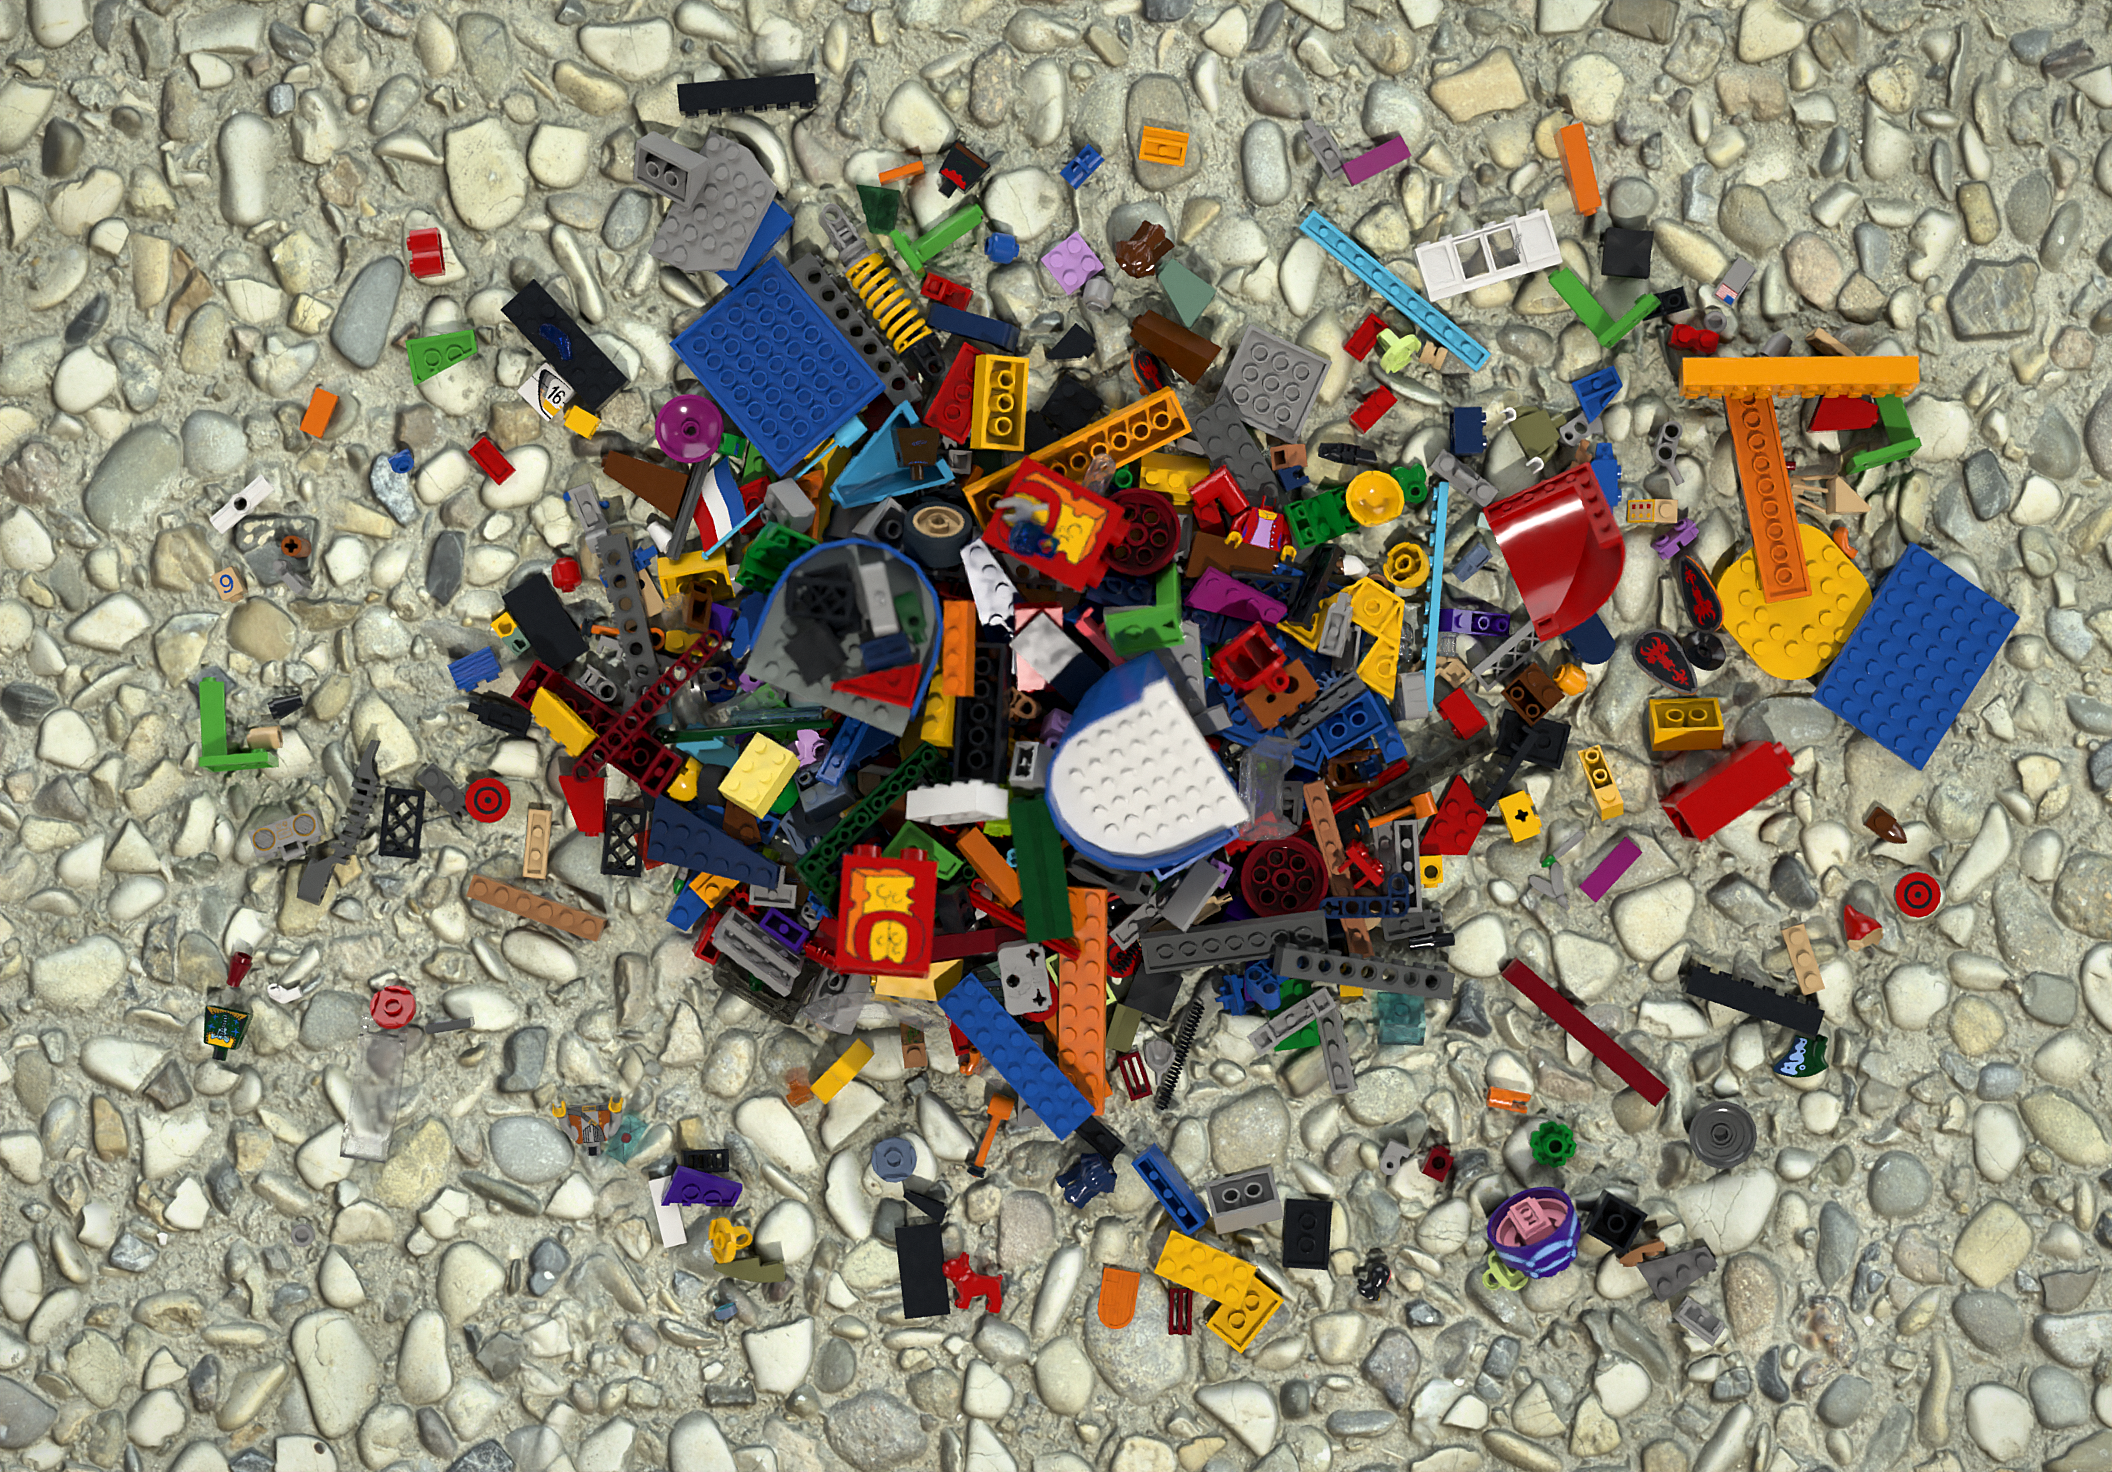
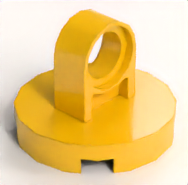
M726 1217L711 1220L708 1229V1240L713 1239L714 1248H710L714 1260L717 1263H730L734 1259L736 1250L746 1248L751 1243L752 1235L745 1226L732 1227ZM745 1234L743 1239L736 1241L738 1236Z

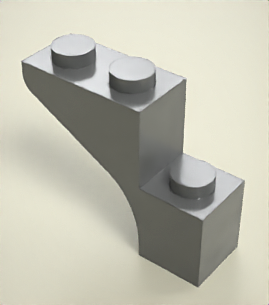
M1076 849L1073 850L1066 867L1086 887L1108 888V892L1116 893L1127 904H1148L1156 884L1144 872L1110 868L1079 853Z

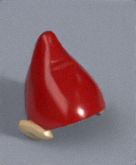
M1850 904L1844 907V932L1849 948L1858 953L1859 949L1872 943L1877 946L1880 939H1883L1884 936L1881 924L1877 920L1858 912Z

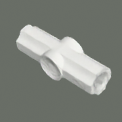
M261 474L239 494L233 495L230 502L209 520L221 534H225L244 516L251 514L255 507L276 489ZM245 498L247 507L244 510H239L238 502Z

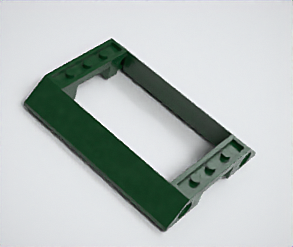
M924 741L793 866L801 881L837 921L841 891L839 886L841 884L823 867H827L922 776L932 788L936 784L951 786L953 783L954 769L931 743ZM973 822L964 823L970 830L977 827ZM979 829L1000 855L1012 845V839L1003 841L998 836L984 834L983 830ZM960 854L957 857L963 861V864L949 881L937 877L936 889L946 890L943 887V883L965 882L966 887H968L974 879L979 877V874L965 856ZM936 904L934 908V919L939 915Z

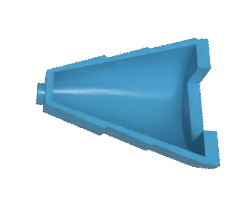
M907 400L894 409L879 430L874 432L859 454L853 456L831 485L830 489L832 492L829 493V496L835 505L840 504L845 509L879 502L887 497L912 493L914 490L945 484L955 478L947 463L938 452L935 465L924 467V480L910 481V468H899L897 466L891 431L896 428H922L918 421L919 418Z

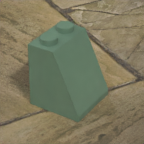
M1171 258L1169 262L1164 261L1157 270V283L1181 326L1191 330L1215 297L1217 290Z

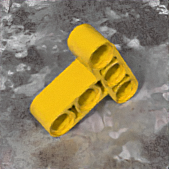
M858 1038L809 1089L826 1105L857 1075L875 1053Z

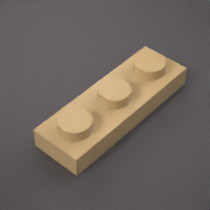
M1804 923L1780 930L1801 995L1805 996L1825 989Z

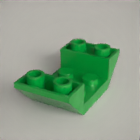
M1344 486L1303 501L1300 500L1288 504L1282 508L1298 551L1360 528L1347 510Z
M768 521L747 548L734 582L769 596L788 566L818 546L819 542L778 523Z

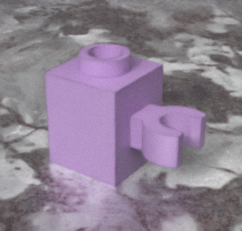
M1054 708L1043 718L1039 738L1046 740L1044 745L1048 747L1051 744L1054 747L1057 746L1073 716L1072 714Z

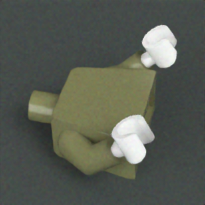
M1534 406L1510 407L1500 411V414L1505 413L1507 416V420L1503 421V423H1508L1528 461L1526 465H1534L1535 471L1532 473L1536 474L1551 460L1558 448L1557 440L1560 438L1557 429L1567 424L1562 412H1558L1549 417L1545 409L1540 411L1539 408Z

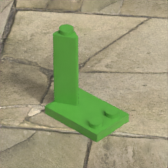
M968 203L913 243H911L904 231L900 233L897 228L890 232L889 235L892 244L919 281L926 276L922 264L983 222L980 216L984 213L977 203L973 205Z
M1568 267L1561 272L1559 269H1556L1548 276V282L1595 335L1599 343L1608 349L1662 303L1655 295L1651 293L1646 295L1644 293L1634 302L1636 306L1615 323Z
M1885 394V397L1875 398L1891 446L1871 452L1861 450L1854 453V457L1850 458V461L1845 466L1847 476L1913 456L1922 446L1920 438L1915 437L1902 398L1895 397V394Z
M1176 563L1167 565L1156 574V606L1106 615V625L1117 657L1185 644L1181 614V578Z
M215 677L202 678V681L199 682L202 757H199V767L210 773L279 767V758L272 755L271 752H266V749H253L252 753L227 755L224 682H216Z

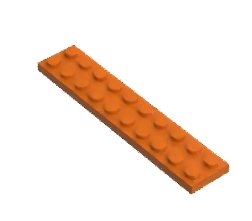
M1745 395V398L1742 399L1723 396L1765 604L1810 597L1813 594L1772 395L1764 399L1754 398V395Z
M1067 885L1075 936L1061 939L1079 948L1082 953L1077 961H1073L1060 953L1058 1069L1096 1110L1091 1115L1103 1116L1105 1114L1108 888Z

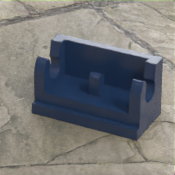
M1296 465L1285 470L1282 468L1275 473L1285 493L1310 483L1308 476L1297 479L1298 474L1296 473L1302 466Z
M904 631L859 645L868 674L913 660Z

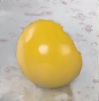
M1365 471L1357 475L1348 486L1346 493L1347 510L1352 519L1364 527H1374L1388 523L1402 513L1404 506L1403 491L1398 482L1389 474L1380 471Z

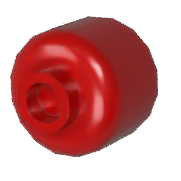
M559 558L552 565L553 586L557 589H562L564 593L574 592L575 588L582 584L580 563L574 561V558Z

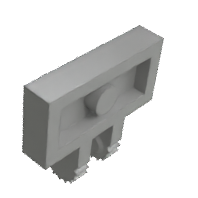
M780 865L777 889L773 890L750 884L749 905L796 908L797 885L784 884L786 866Z

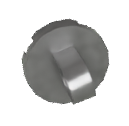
M691 658L693 662L699 663L698 658ZM719 666L701 668L690 679L692 688L690 692L693 703L704 702V691L722 689L719 685L727 684V677L723 668ZM713 675L722 676L719 681L710 680Z

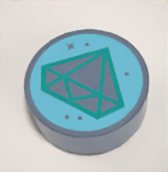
M731 1302L715 1309L714 1314L717 1320H723L735 1315L738 1309L735 1302Z

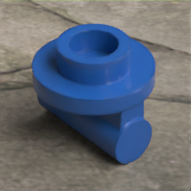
M408 448L387 459L395 473H406L414 466V460Z

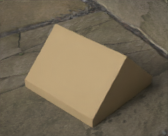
M1839 476L1829 479L1825 483L1826 489H1828V493H1826V515H1859L1872 509Z

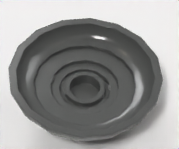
M1727 1101L1713 1102L1700 1109L1692 1119L1689 1130L1690 1146L1697 1158L1707 1166L1718 1169L1734 1168L1745 1162L1754 1151L1757 1140L1756 1124L1751 1115L1740 1105Z

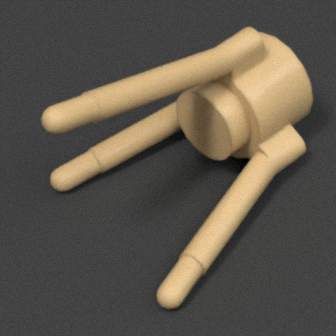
M1792 474V477H1789L1793 500L1826 513L1827 510L1798 495H1803L1804 490L1828 493V489L1805 485L1804 481L1829 480L1838 477V475L1800 476Z

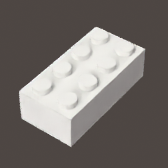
M970 780L969 784L953 782L951 786L936 784L934 788L919 786L917 790L907 791L906 819L936 826L1006 819L1008 791L999 789V785L996 784L983 785V781Z

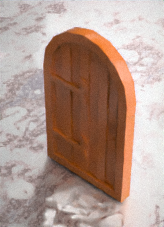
M1104 1267L1098 1302V1316L1106 1327L1121 1329L1132 1321L1135 1312L1140 1272Z

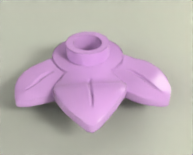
M813 729L797 730L798 739L791 742L786 748L793 752L800 760L799 768L802 771L823 760L831 744L826 738L819 737L818 733ZM823 745L821 750H816L818 746Z

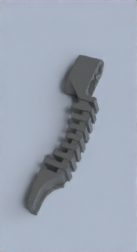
M371 740L356 774L358 777L371 780L370 784L352 781L351 787L367 791V795L359 792L353 793L352 798L364 801L363 805L358 803L352 805L351 809L360 812L359 815L350 814L349 820L355 821V825L346 824L344 830L350 831L352 834H340L338 839L345 841V844L332 843L331 848L335 849L332 856L323 860L313 857L310 859L297 892L298 899L319 906L323 901L336 864L349 865L351 859L346 858V856L355 855L357 849L354 848L361 842L359 837L365 833L366 829L364 826L369 824L370 818L368 816L373 814L374 808H372V805L377 802L378 798L375 796L376 793H380L381 789L379 787L381 779L375 770V757L381 741Z

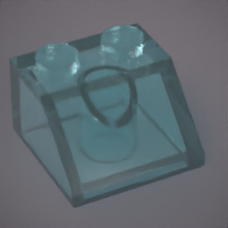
M1394 992L1377 993V1045H1424L1426 1031L1424 997Z

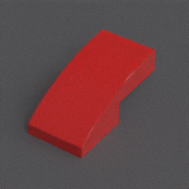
M930 272L920 292L921 295L962 311L967 310L974 293L968 288L952 283L950 280Z

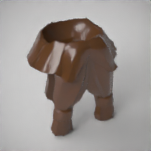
M1145 220L1129 241L1115 242V261L1122 270L1136 279L1154 276V264L1168 251L1173 249L1175 245L1170 239L1165 238L1166 230L1160 224L1152 225Z
M1347 748L1329 759L1325 757L1321 768L1325 785L1340 793L1377 786L1379 784V779L1377 778L1357 779L1353 762L1365 761L1369 755H1378L1382 753V750L1380 748L1349 750ZM1337 765L1340 769V774L1338 776L1336 773Z

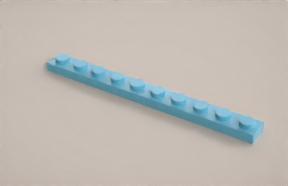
M1315 210L1300 225L1299 230L1443 347L1448 349L1475 373L1489 358L1491 353Z
M1439 482L1437 487H1433L1432 501H1436V508L1431 511V524H1434V533H1430L1429 546L1433 547L1432 556H1428L1431 576L1430 579L1427 578L1426 592H1429V601H1425L1424 615H1428L1427 624H1423L1422 638H1426L1425 647L1421 648V661H1424V670H1420L1425 677L1429 713L1432 712L1449 482Z

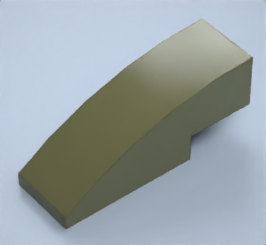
M761 1255L735 1258L730 1263L715 1262L713 1264L714 1270L740 1280L773 1283L783 1282L787 1279L785 1260L762 1263Z

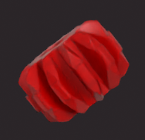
M747 884L742 885V892L738 886H735L733 889L736 895L729 892L727 896L732 901H724V905L733 906L754 921L752 912L759 916L761 912L755 907L763 906L750 905L745 907L746 910H742V906L738 905V901H742V898H745L746 902H749L750 891L747 892Z

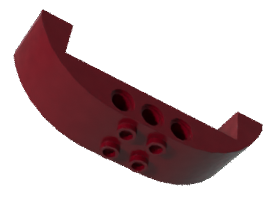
M537 659L511 696L516 702L530 710L538 689L543 687L557 694L601 738L623 716L567 677ZM627 719V726L630 729H635L637 725ZM641 729L615 755L609 764L638 783L637 786L647 793L658 798L683 759L665 744ZM613 733L610 737L611 743L618 746L621 743V736L618 733ZM597 749L594 754L604 760L605 753Z

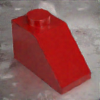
M1215 500L1201 509H1198L1196 506L1192 507L1191 511L1199 532L1223 538L1227 537Z

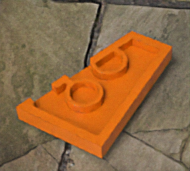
M822 469L803 475L795 481L816 508L812 525L803 533V535L816 541L825 471Z

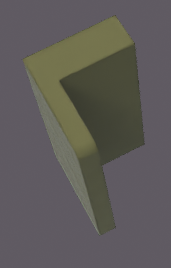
M1117 1002L1106 1034V1048L1130 1053L1143 1012Z

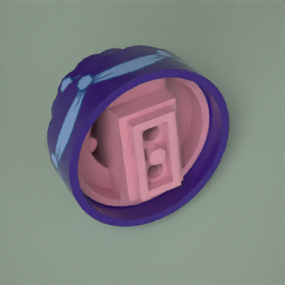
M1535 1187L1519 1192L1504 1201L1490 1217L1487 1225V1235L1500 1259L1507 1267L1521 1271L1524 1276L1540 1279L1556 1275L1559 1271L1567 1269L1570 1263L1575 1260L1582 1228L1574 1206L1564 1191L1554 1187Z

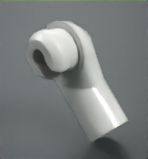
M273 983L267 988L269 997L282 1004L303 997L299 986L287 990Z

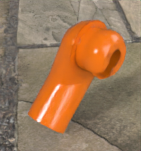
M1842 526L1838 527L1833 533V542L1846 557L1853 560L1858 550L1848 544V530Z
M975 1045L969 1048V1062H961L959 1068L960 1073L967 1076L972 1075L981 1062V1052Z

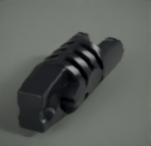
M1340 442L1320 443L1318 457L1335 463L1354 466L1358 464L1372 465L1377 460V455L1374 451L1361 449L1359 445Z

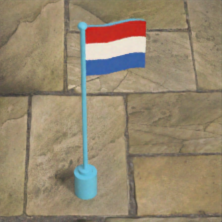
M855 414L834 432L835 435L832 437L834 442L792 479L794 481L799 479L837 445L841 448L843 446L849 448L869 431L868 428ZM726 456L707 473L693 515L704 549L701 556L705 560L709 559L708 556L756 516L763 507L762 503L747 516L743 497L731 472L729 456Z

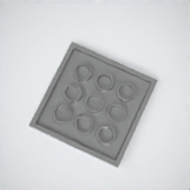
M1249 324L1213 403L1225 396L1241 422L1288 444H1296L1332 362Z

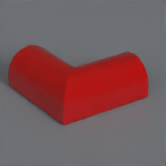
M1225 464L1186 490L1198 509L1203 508L1218 497L1229 516L1239 513L1250 504Z

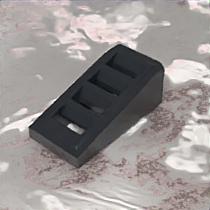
M729 1149L681 1150V1166L689 1168V1155H693V1168L690 1169L704 1173L729 1172ZM708 1154H712V1167H708ZM717 1154H721V1167H717ZM698 1155H702L701 1168L698 1165Z
M910 1189L905 1190L903 1197L936 1222L943 1223L948 1209L947 1203Z

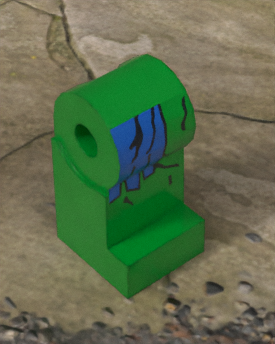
M722 432L718 452L722 455L743 460L747 439Z

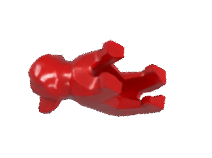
M962 1252L957 1258L944 1262L942 1265L943 1275L954 1283L958 1292V1298L955 1300L954 1306L968 1309L972 1297L986 1295L989 1302L986 1304L985 1309L992 1313L1000 1312L1002 1307L1001 1282L1003 1279L1001 1274L996 1277L974 1272L969 1265V1254H966V1252Z

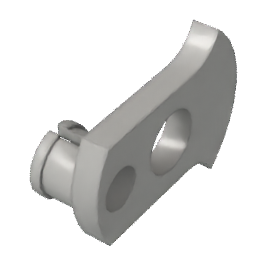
M1581 409L1580 415L1558 429L1560 438L1557 442L1562 447L1573 448L1580 443L1581 439H1586L1592 434L1602 435L1603 425L1600 417L1597 416L1591 424H1588ZM1576 423H1582L1585 426L1586 432L1584 434L1576 432Z

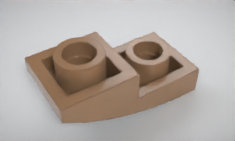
M1653 1239L1635 1244L1629 1248L1626 1255L1621 1252L1616 1255V1261L1619 1264H1623V1267L1637 1266V1262H1643L1642 1253H1645V1256L1659 1255V1251H1665L1664 1241Z

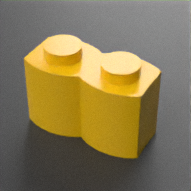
M679 630L668 631L665 649L673 653L684 654L698 640L702 633L690 635ZM708 636L707 643L714 647L715 638ZM694 650L691 653L703 657L699 650Z

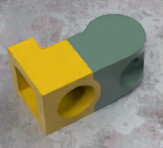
M509 611L490 624L505 645L517 657L532 646Z

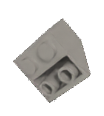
M788 478L768 485L760 517L764 524L772 521L803 534L812 525L816 508L792 478Z
M1016 741L1009 778L1013 795L1034 796L1045 793L1047 766L1053 754V749L1040 742Z

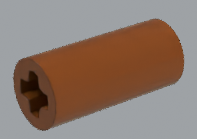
M287 536L281 542V549L287 556L303 559L308 557L312 550L310 542L304 538Z

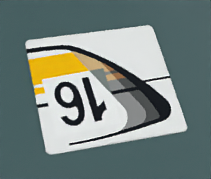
M544 363L517 390L546 421H549L576 395V392L547 363Z

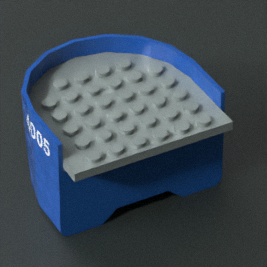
M856 538L820 544L792 562L770 593L748 646L751 658L744 674L902 737L907 722H914L937 663L943 631L937 593L915 562L887 544ZM848 562L849 568L857 567L865 595L860 567L883 562L891 597L911 589L915 591L928 627L923 628L928 641L915 646L911 634L906 635L913 660L873 672H885L918 663L922 664L911 709L831 689L832 683L869 675L859 645L877 640L875 639L871 618L864 619L867 628L866 632L859 634L857 632L837 638L850 660L817 683L806 686L798 668L782 648V646L814 625L813 619L785 616L789 575L803 576L802 574ZM797 582V591L800 594L806 588L804 583ZM806 593L802 598L810 607L808 596ZM798 600L795 603L794 611L804 612L806 609ZM894 609L899 633L903 631V628ZM915 616L908 618L911 625L917 621Z

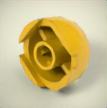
M1403 542L1394 546L1387 554L1389 557L1387 562L1383 564V571L1387 580L1402 589H1413L1420 586L1426 581L1430 573V560L1425 551L1417 544H1410L1409 542Z
M690 755L674 774L673 783H668L664 793L676 801H691L697 796V782L703 765Z

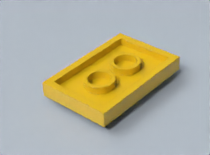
M1254 1276L1241 1309L1237 1310L1221 1303L1205 1325L1242 1354L1284 1302V1299Z

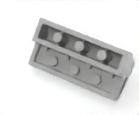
M1418 819L1394 820L1373 827L1374 857L1385 867L1383 869L1385 872L1384 881L1376 886V892L1380 895H1388V878L1393 873L1401 872L1406 875L1409 882L1408 913L1423 912ZM1396 877L1392 880L1391 884L1393 888L1401 889L1404 887L1405 881L1401 877ZM1397 900L1392 904V909L1395 912H1402L1405 909V903Z
M732 906L715 927L711 935L714 937L712 944L718 950L734 959L737 964L742 965L753 973L756 978L768 984L774 991L786 997L791 992L794 979L801 973L805 959Z

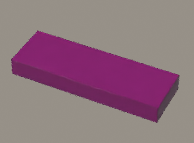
M1400 135L1343 164L1341 168L1353 187L1408 159L1412 155Z
M1624 837L1578 887L1596 903L1643 852L1627 837Z

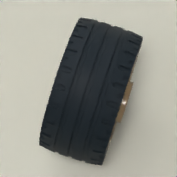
M926 502L915 506L906 514L903 525V546L906 555L912 561L931 568H947L963 562L960 548L973 540L972 518L966 510L950 503Z

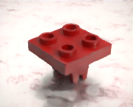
M1353 839L1346 847L1345 853L1349 858L1337 868V871L1342 873L1354 862L1365 874L1353 884V888L1357 890L1369 879L1378 886L1384 881V865L1377 858L1373 860L1369 856V849L1363 842L1359 841L1357 843Z

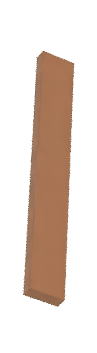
M1324 779L1303 784V795L1321 856L1327 866L1333 896H1358L1353 888L1354 881L1350 868L1347 867L1342 873L1337 871V868L1347 860ZM1338 901L1339 906H1336V908H1339V913H1343V901ZM1349 901L1346 904V910L1350 913H1355L1359 909V905L1355 901ZM1340 918L1349 952L1363 954V959L1374 956L1365 919Z

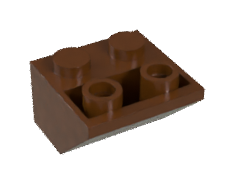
M1535 662L1530 663L1500 692L1530 727L1565 697Z

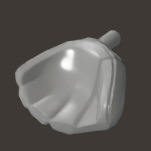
M1162 1039L1147 1042L1144 1045V1059L1147 1066L1156 1072L1157 1086L1161 1085L1162 1073L1167 1072L1176 1057V1051L1172 1044Z

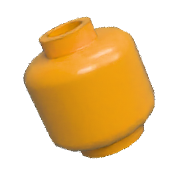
M1570 662L1563 665L1560 664L1552 676V680L1559 690L1569 696H1575L1579 692L1582 693L1588 685L1586 672Z

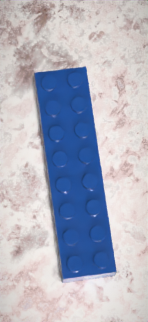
M972 973L968 974L937 1003L1061 1142L1096 1111Z

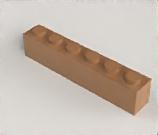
M479 873L473 875L466 895L467 897L595 942L600 941L607 922V918Z

